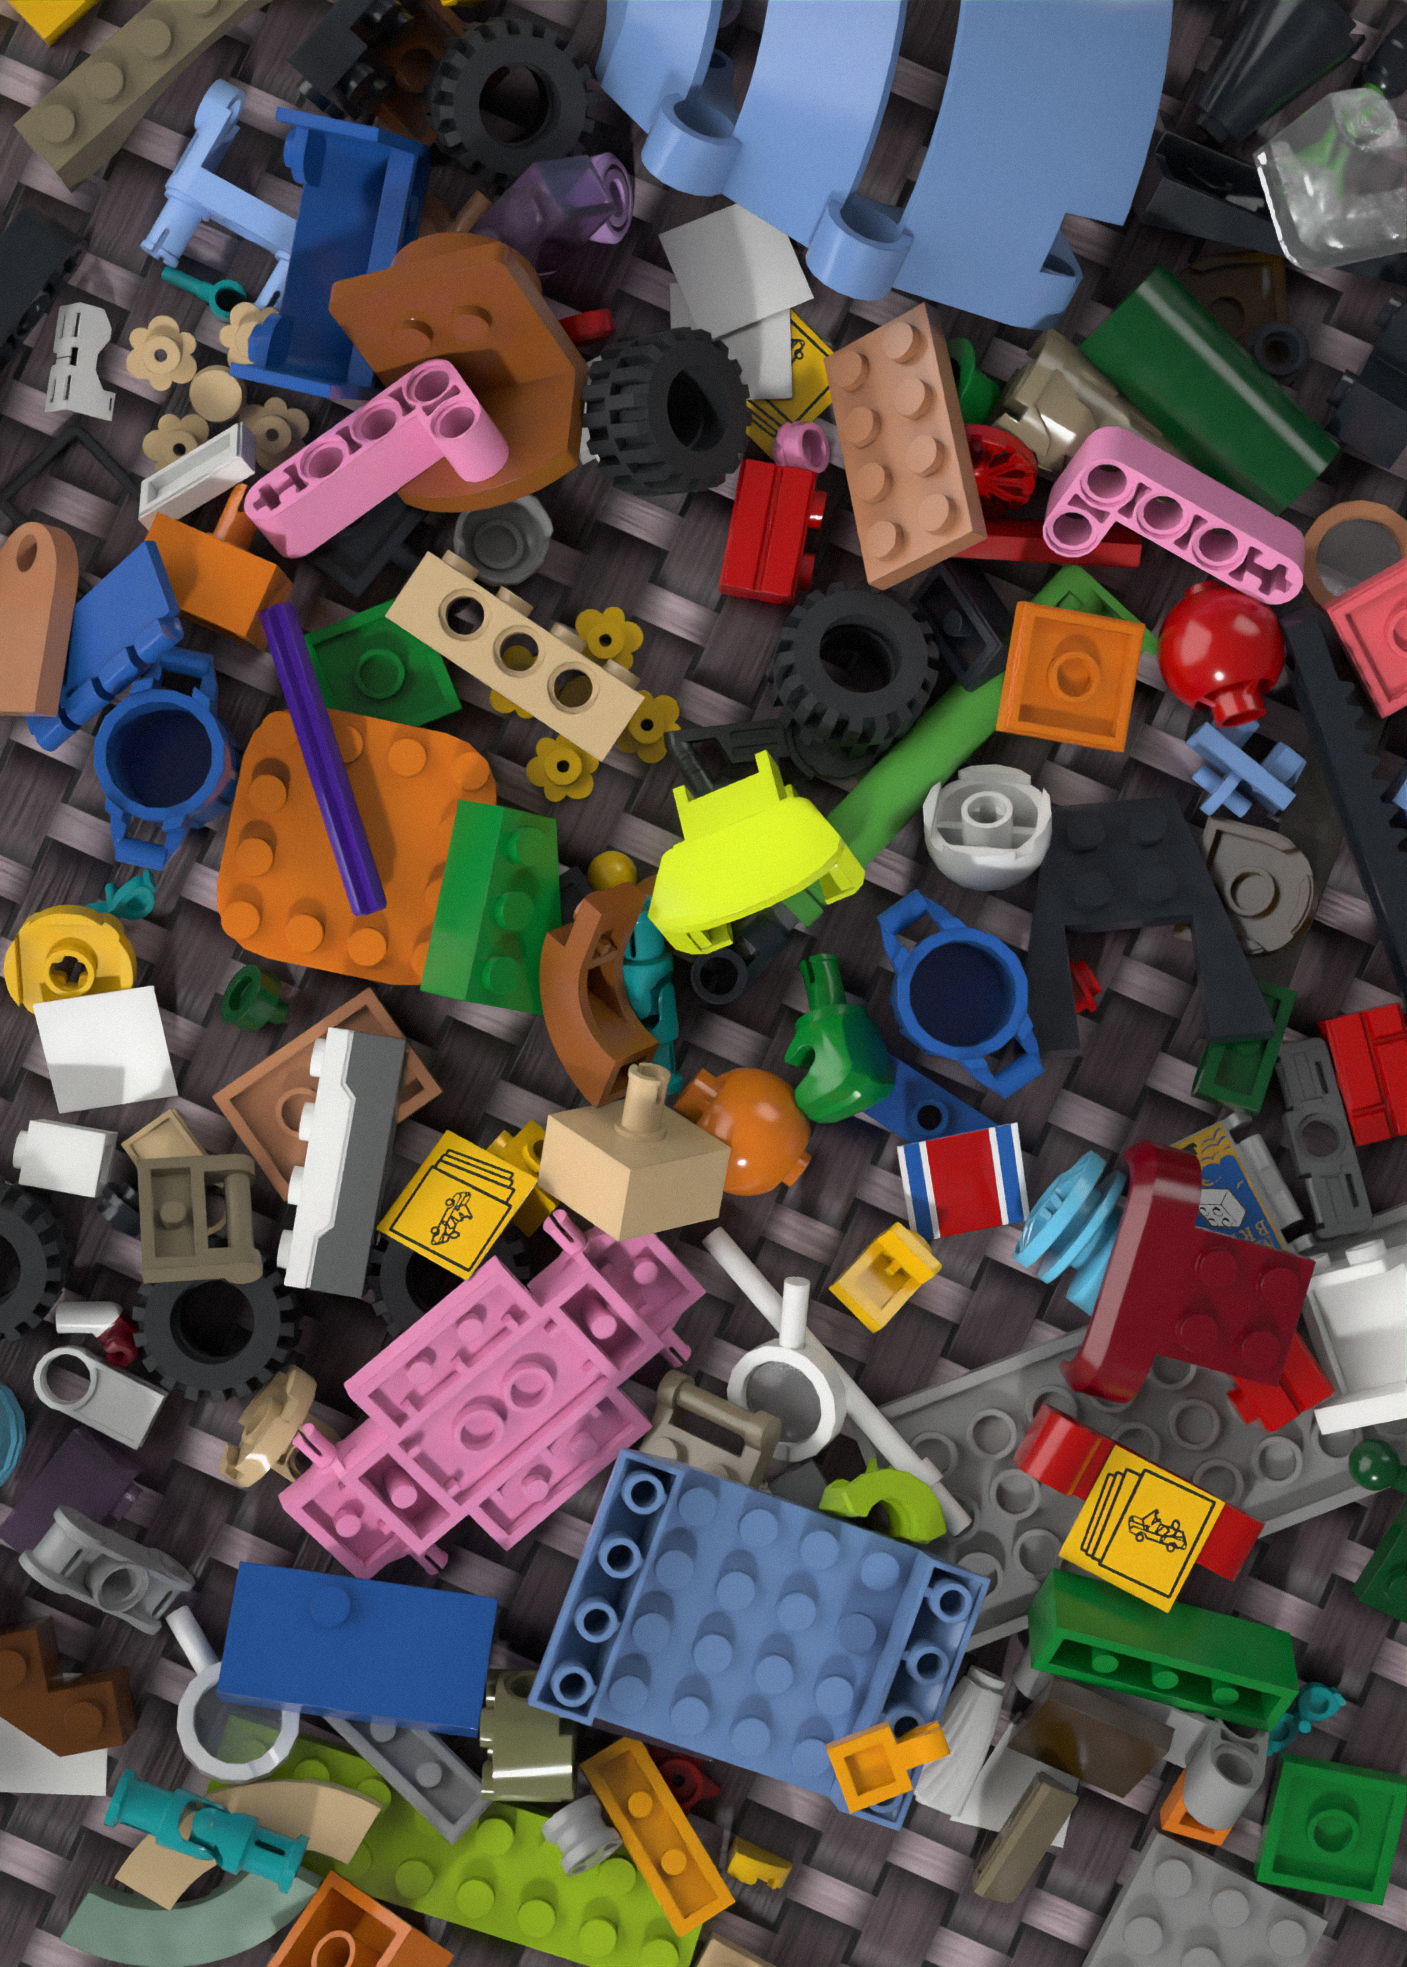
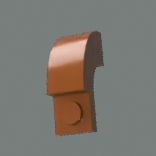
M630 881L604 891H594L588 894L576 907L573 915L574 922L547 932L540 958V996L551 1041L566 1072L584 1097L596 1109L626 1096L629 1067L632 1064L639 1066V1063H651L660 1043L646 1030L635 1015L624 986L623 959L625 950L647 898Z

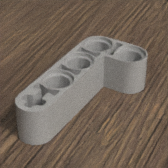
M1029 1642L1013 1670V1680L1017 1688L1033 1701L1049 1681L1057 1675L1031 1669ZM1057 1676L1175 1728L1169 1752L1162 1759L1186 1769L1183 1802L1192 1817L1204 1826L1215 1830H1226L1233 1826L1262 1784L1265 1777L1269 1732Z

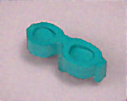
M149 869L143 871V876L134 877L120 889H118L115 883H109L105 886L106 902H94L84 907L94 909L99 913H109L117 918L123 917L128 920H140L147 916L154 907V893L156 891L154 874Z
M1318 1682L1303 1685L1295 1698L1296 1708L1293 1711L1287 1710L1272 1732H1269L1267 1756L1269 1757L1273 1752H1279L1287 1747L1297 1737L1299 1730L1302 1733L1310 1732L1311 1723L1329 1718L1340 1709V1706H1344L1346 1701L1336 1688H1328Z

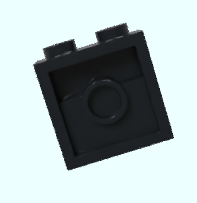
M339 0L287 60L303 76L295 85L296 88L331 118L345 121L350 116L356 121L363 112L371 114L382 105L390 94L392 85L389 82L397 74L379 55L387 46L389 48L398 46L410 34L416 23V19L413 16L421 6L415 0Z

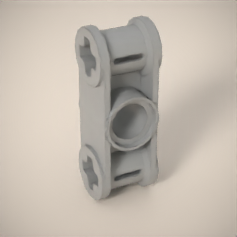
M60 1505L53 1514L56 1520L34 1550L25 1549L18 1560L25 1571L46 1588L59 1594H68L101 1609L103 1612L110 1613L129 1622L137 1629L150 1635H156L162 1627L160 1618L180 1592H189L195 1585V1579L189 1571L168 1554L155 1548L149 1549L116 1533L114 1530L103 1527L66 1505Z

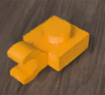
M887 1720L825 1744L850 1814L914 1790L907 1773L908 1769L951 1754L942 1728L937 1720L918 1726L897 1739L894 1738Z

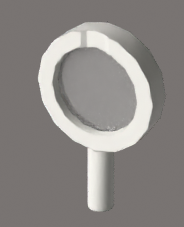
M788 1277L784 1280L779 1338L758 1345L747 1352L732 1369L727 1386L729 1402L753 1413L764 1410L782 1420V1433L772 1457L788 1462L802 1461L817 1455L825 1449L841 1432L847 1413L845 1387L835 1366L818 1349L805 1343L810 1281L802 1277Z
M187 1605L180 1607L166 1617V1621L197 1674L189 1683L178 1707L177 1732L186 1758L200 1774L221 1784L242 1785L269 1777L288 1760L298 1740L300 1713L221 1702L216 1691L222 1661H219Z

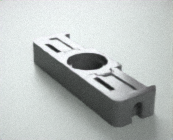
M1311 1038L1281 1045L1274 1067L1285 1108L1289 1109V1112H1285L1281 1120L1297 1179L1307 1177L1305 1179L1307 1192L1316 1225L1320 1226V1230L1315 1231L1313 1236L1317 1242H1328L1347 1234L1349 1236L1363 1234L1372 1226L1373 1216L1327 1045L1321 1038ZM1312 1123L1328 1125L1337 1137L1335 1151L1326 1157L1311 1155L1302 1144L1301 1134L1303 1129Z

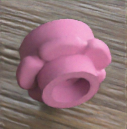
M797 420L792 424L790 422L784 423L779 428L772 448L773 459L776 465L812 470L816 473L823 472L826 469L830 459V447L828 439L820 426L813 422L803 423Z

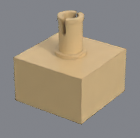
M643 1062L639 1063V1066L632 1064L628 1070L629 1080L625 1099L610 1102L597 1109L592 1105L548 1114L537 1185L618 1242L719 1217L731 1147L664 1105L667 1087L671 1080V1073L668 1069L653 1063Z

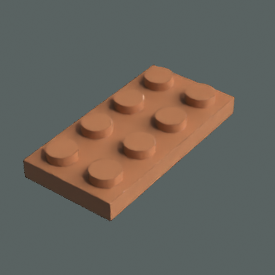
M923 302L824 358L867 581L869 585L883 591L988 538L940 310Z

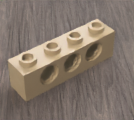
M450 550L446 551L442 559L428 551L385 617L602 762L645 698L635 691L641 679L610 658L604 667L601 668L583 656L581 653L587 643L560 624L555 622L548 632L527 617L534 607L505 587L501 586L494 596L479 586L474 580L480 571ZM463 598L476 600L482 605L484 610V621L481 627L476 632L468 635L454 632L448 623L450 607L453 603ZM516 634L527 635L538 645L539 653L535 664L524 671L509 669L501 658V649L504 642ZM569 670L583 672L592 683L593 690L590 699L579 707H567L561 704L555 696L554 686L557 678Z

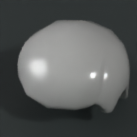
M532 494L499 506L461 512L456 521L453 540L455 554L480 571L475 578L476 580L490 587L518 586L537 573L544 564L553 532L552 520L539 498Z

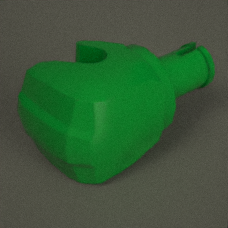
M818 954L809 957L810 962L803 960L799 964L810 1012H807L795 1022L794 1029L796 1035L787 1050L785 1062L808 1070L805 1078L795 1089L797 1107L809 1119L817 1123H833L881 1103L890 1095L895 1083V1077L888 1050L877 1024L869 1019L867 1009L860 1005L847 1004L839 968V957L835 954Z

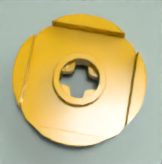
M59 905L34 913L26 919L7 950L4 962V976L10 996L20 1007L21 1003H23L28 1011L35 1014L33 1004L133 989L137 977V960L134 948L125 935L124 926L117 917L109 913H99L94 909L84 906ZM65 956H72L77 958L78 962L83 963L87 971L81 973L78 982H70L66 972L56 970L54 963L62 962Z

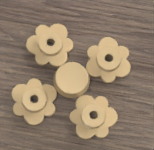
M241 302L231 310V324L224 326L219 333L221 344L229 348L227 354L229 366H231V362L253 364L248 358V344L251 332L256 324H263L270 314H280L276 308L265 307L260 311L253 303ZM159 315L151 320L148 329L138 327L131 332L129 340L134 349L127 356L126 367L133 377L137 379L149 378L150 385L158 391L168 389L173 381L183 384L192 380L189 397L197 414L186 415L181 420L175 414H165L159 420V429L149 432L143 440L145 455L157 462L156 472L209 441L210 439L207 438L210 429L207 421L224 423L233 420L239 414V423L243 421L256 436V459L258 464L266 471L271 472L288 458H291L306 447L305 442L301 439L307 434L310 427L309 418L305 412L297 408L287 409L286 402L280 397L269 398L265 402L264 407L259 404H251L244 408L247 392L242 378L229 376L230 368L222 365L208 366L197 373V362L191 355L197 347V341L189 332L180 333L179 324L174 318L168 315ZM158 349L166 351V360H160L157 357ZM269 429L277 430L279 434L277 439H271L268 436L267 432ZM176 444H183L186 452L184 454L178 453L175 449Z

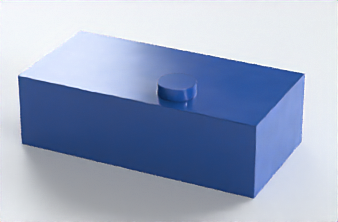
M240 1561L216 1693L220 1701L226 1703L477 1738L498 1598Z

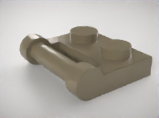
M220 1154L137 1159L143 1284L225 1278L227 1281L235 1284H246L256 1281L262 1276V1255L254 1247L250 1187L256 1181L255 1162L250 1156L245 1154ZM219 1185L224 1189L228 1247L208 1248L205 1186Z
M673 1369L667 1372L657 1390L658 1405L651 1420L653 1427L646 1432L639 1451L675 1459L759 1489L779 1442L783 1428L782 1420L764 1410L757 1413L750 1412L695 1386L694 1378L681 1371ZM688 1410L743 1436L746 1445L742 1455L682 1427L681 1423L686 1411Z

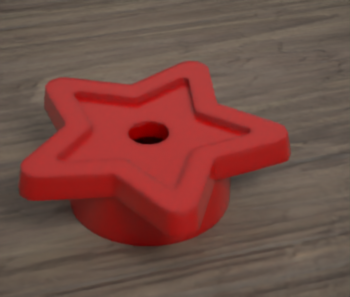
M657 1745L649 1748L648 1753L686 1818L691 1807L698 1800L719 1795V1786L702 1771L704 1754L689 1749H684L676 1754ZM677 1774L684 1778V1782L680 1786L672 1783L673 1776Z

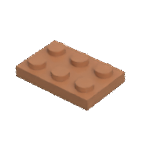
M368 987L212 1096L284 1202L288 1201L290 1179L294 1166H305L309 1141L299 1140V1128L305 1102H316L320 1078L310 1076L311 1057L316 1038L326 1039L328 1027H337L408 1040L372 987ZM412 1044L397 1124L445 1092Z

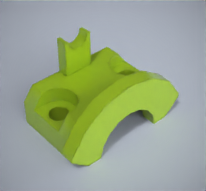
M870 1458L866 1472L860 1474L852 1482L836 1479L825 1487L818 1510L833 1516L867 1517L872 1506L879 1502L888 1515L890 1524L889 1536L911 1544H930L931 1540L945 1534L947 1530L942 1506L930 1487L910 1472L895 1470L892 1465L888 1468L879 1469L877 1458Z

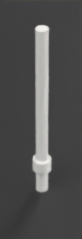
M721 1226L718 1227L702 1241V1244L780 1334L783 1298ZM806 1326L805 1343L818 1349L837 1370L845 1387L848 1415L895 1470L910 1472L930 1487L942 1506L946 1528L954 1538L973 1520L941 1484L940 1480L944 1476L928 1457L921 1460Z

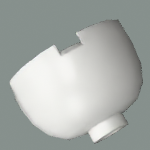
M998 764L976 765L958 770L959 780L947 784L944 788H942L941 781L934 785L923 804L925 842L929 855L946 877L960 886L979 891L1003 890L1024 881L1042 863L1050 846L1052 835L1050 796L1044 787L1041 793L1039 789L1031 785L1030 775L1020 769Z

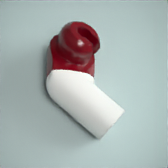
M111 1301L58 1302L56 1308V1329L58 1334L92 1333L106 1350V1360L117 1367L129 1366L137 1360L138 1355L144 1348L143 1346L137 1348L135 1346L133 1334L139 1331V1326L119 1304Z

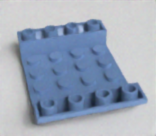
M621 1447L527 1703L530 1706L592 1726L594 1717L813 1791L829 1797L839 1811L850 1814L825 1744L887 1720L895 1739L923 1724L935 1720L939 1723L991 1579L900 1539L675 1459ZM924 1764L907 1770L914 1790L861 1809L850 1815L900 1831Z

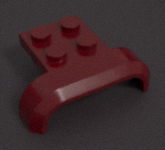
M1146 1139L1126 1149L1123 1160L1128 1163L1130 1169L1128 1196L1082 1346L1074 1359L1070 1362L1062 1360L1059 1365V1369L1069 1388L1085 1395L1118 1404H1126L1135 1397L1142 1387L1150 1371L1155 1354L1278 1388L1316 1261L1306 1256L1196 1226L1195 1222L1202 1191V1171L1197 1156L1191 1152Z

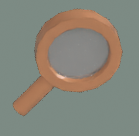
M1366 500L1339 503L1324 512L1312 522L1303 535L1305 539V563L1301 590L1310 604L1324 614L1321 605L1407 557V521L1388 506Z

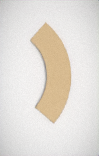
M286 1778L261 1779L242 1785L230 1784L212 1790L211 1793L203 1796L205 1799L221 1804L231 1814L245 1812L258 1817L259 1826L294 1839L300 1834L310 1837L307 1850L331 1856L347 1865L383 1805L382 1802L360 1791L314 1778H304V1780ZM198 1811L189 1814L179 1827L182 1838L187 1841L192 1830L193 1818ZM147 1834L131 1852L114 1878L170 1911L190 1884L217 1864L215 1859L211 1861L198 1860L156 1845L155 1837Z

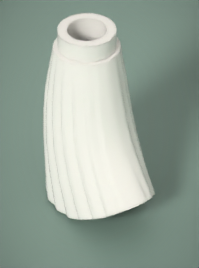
M971 1665L967 1676H963L947 1700L939 1722L951 1754L924 1764L914 1791L916 1801L945 1814L961 1816L996 1730L1004 1698L1002 1691L1006 1684L1003 1678L983 1668Z

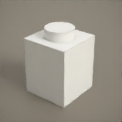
M46 1119L30 1120L28 1131H20L14 1148L13 1166L14 1168L21 1169L18 1184L94 1198L104 1196L102 1190L110 1180L118 1132Z

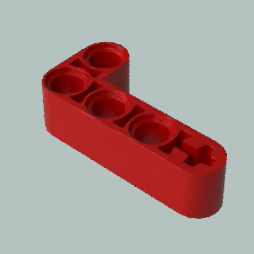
M1045 1402L1042 1403L1012 1458L1018 1468L1054 1490L1069 1497L1074 1495L1086 1502L1114 1446L1121 1447L1225 1502L1195 1562L1230 1581H1235L1265 1526L1263 1522Z

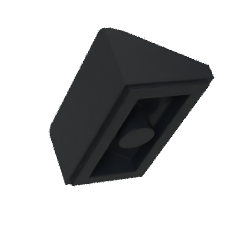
M949 557L937 563L909 601L919 609L916 615L921 623L928 621L933 631L931 637L933 642L938 646L939 651L965 691L973 692L1006 670L1014 619L975 562Z

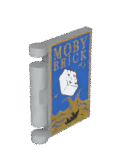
M1235 1112L1227 1118L1169 1145L1170 1147L1191 1152L1199 1159L1202 1171V1191L1195 1222L1196 1226L1299 1255L1318 1246L1312 1233L1305 1234L1287 1244L1281 1231L1301 1223L1304 1217L1261 1134L1253 1135L1239 1144H1235L1230 1132L1250 1124L1253 1121L1252 1117Z

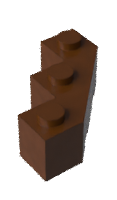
M52 1615L0 1625L1 1718L59 1757L124 1745L138 1729L126 1665L63 1678Z

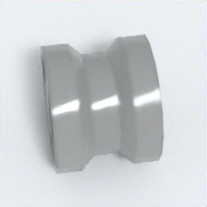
M594 1794L587 1795L567 1805L549 1818L541 1828V1832L547 1842L557 1844L563 1854L561 1866L570 1877L596 1866L615 1852L623 1842L617 1829L606 1826L601 1817L603 1806Z

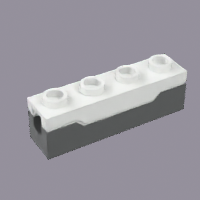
M328 1027L326 1039L316 1038L310 1064V1076L320 1078L316 1102H305L299 1128V1140L309 1141L305 1166H294L288 1191V1204L298 1205L293 1231L283 1230L277 1254V1268L287 1269L284 1285L303 1289L308 1287L310 1290L362 1298L368 1293L367 1276L371 1274L372 1262H369L372 1249L377 1244L379 1230L376 1228L381 1221L412 1040L356 1032L337 1027Z

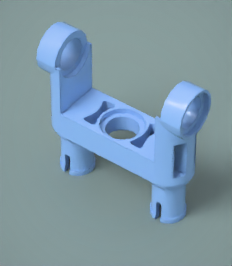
M220 78L210 86L198 108L194 122L197 131L165 185L166 191L164 195L168 198V201L140 247L157 260L162 257L164 258V264L176 268L179 264L178 260L201 220L209 221V219H212L275 255L279 262L258 299L253 304L260 311L265 307H274L280 312L297 220L215 175L241 129L236 123L241 115L246 98L243 90Z

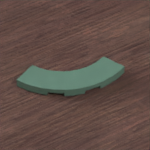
M300 1865L293 1885L287 1895L279 1892L277 1883L243 1871L229 1882L212 1889L208 1896L185 1902H177L170 1911L147 1897L125 1893L94 1880L66 1925L59 1940L83 1952L129 1965L184 1967L206 1964L251 1949L273 1936L289 1924L305 1908L319 1889L322 1877Z

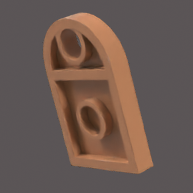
M27 522L19 526L9 536L0 551V716L57 717L78 587L79 564L77 551L70 535L63 529L38 522Z

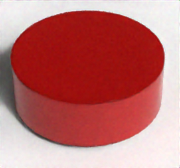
M610 309L589 311L558 320L576 348L607 340L613 337V334L616 332Z

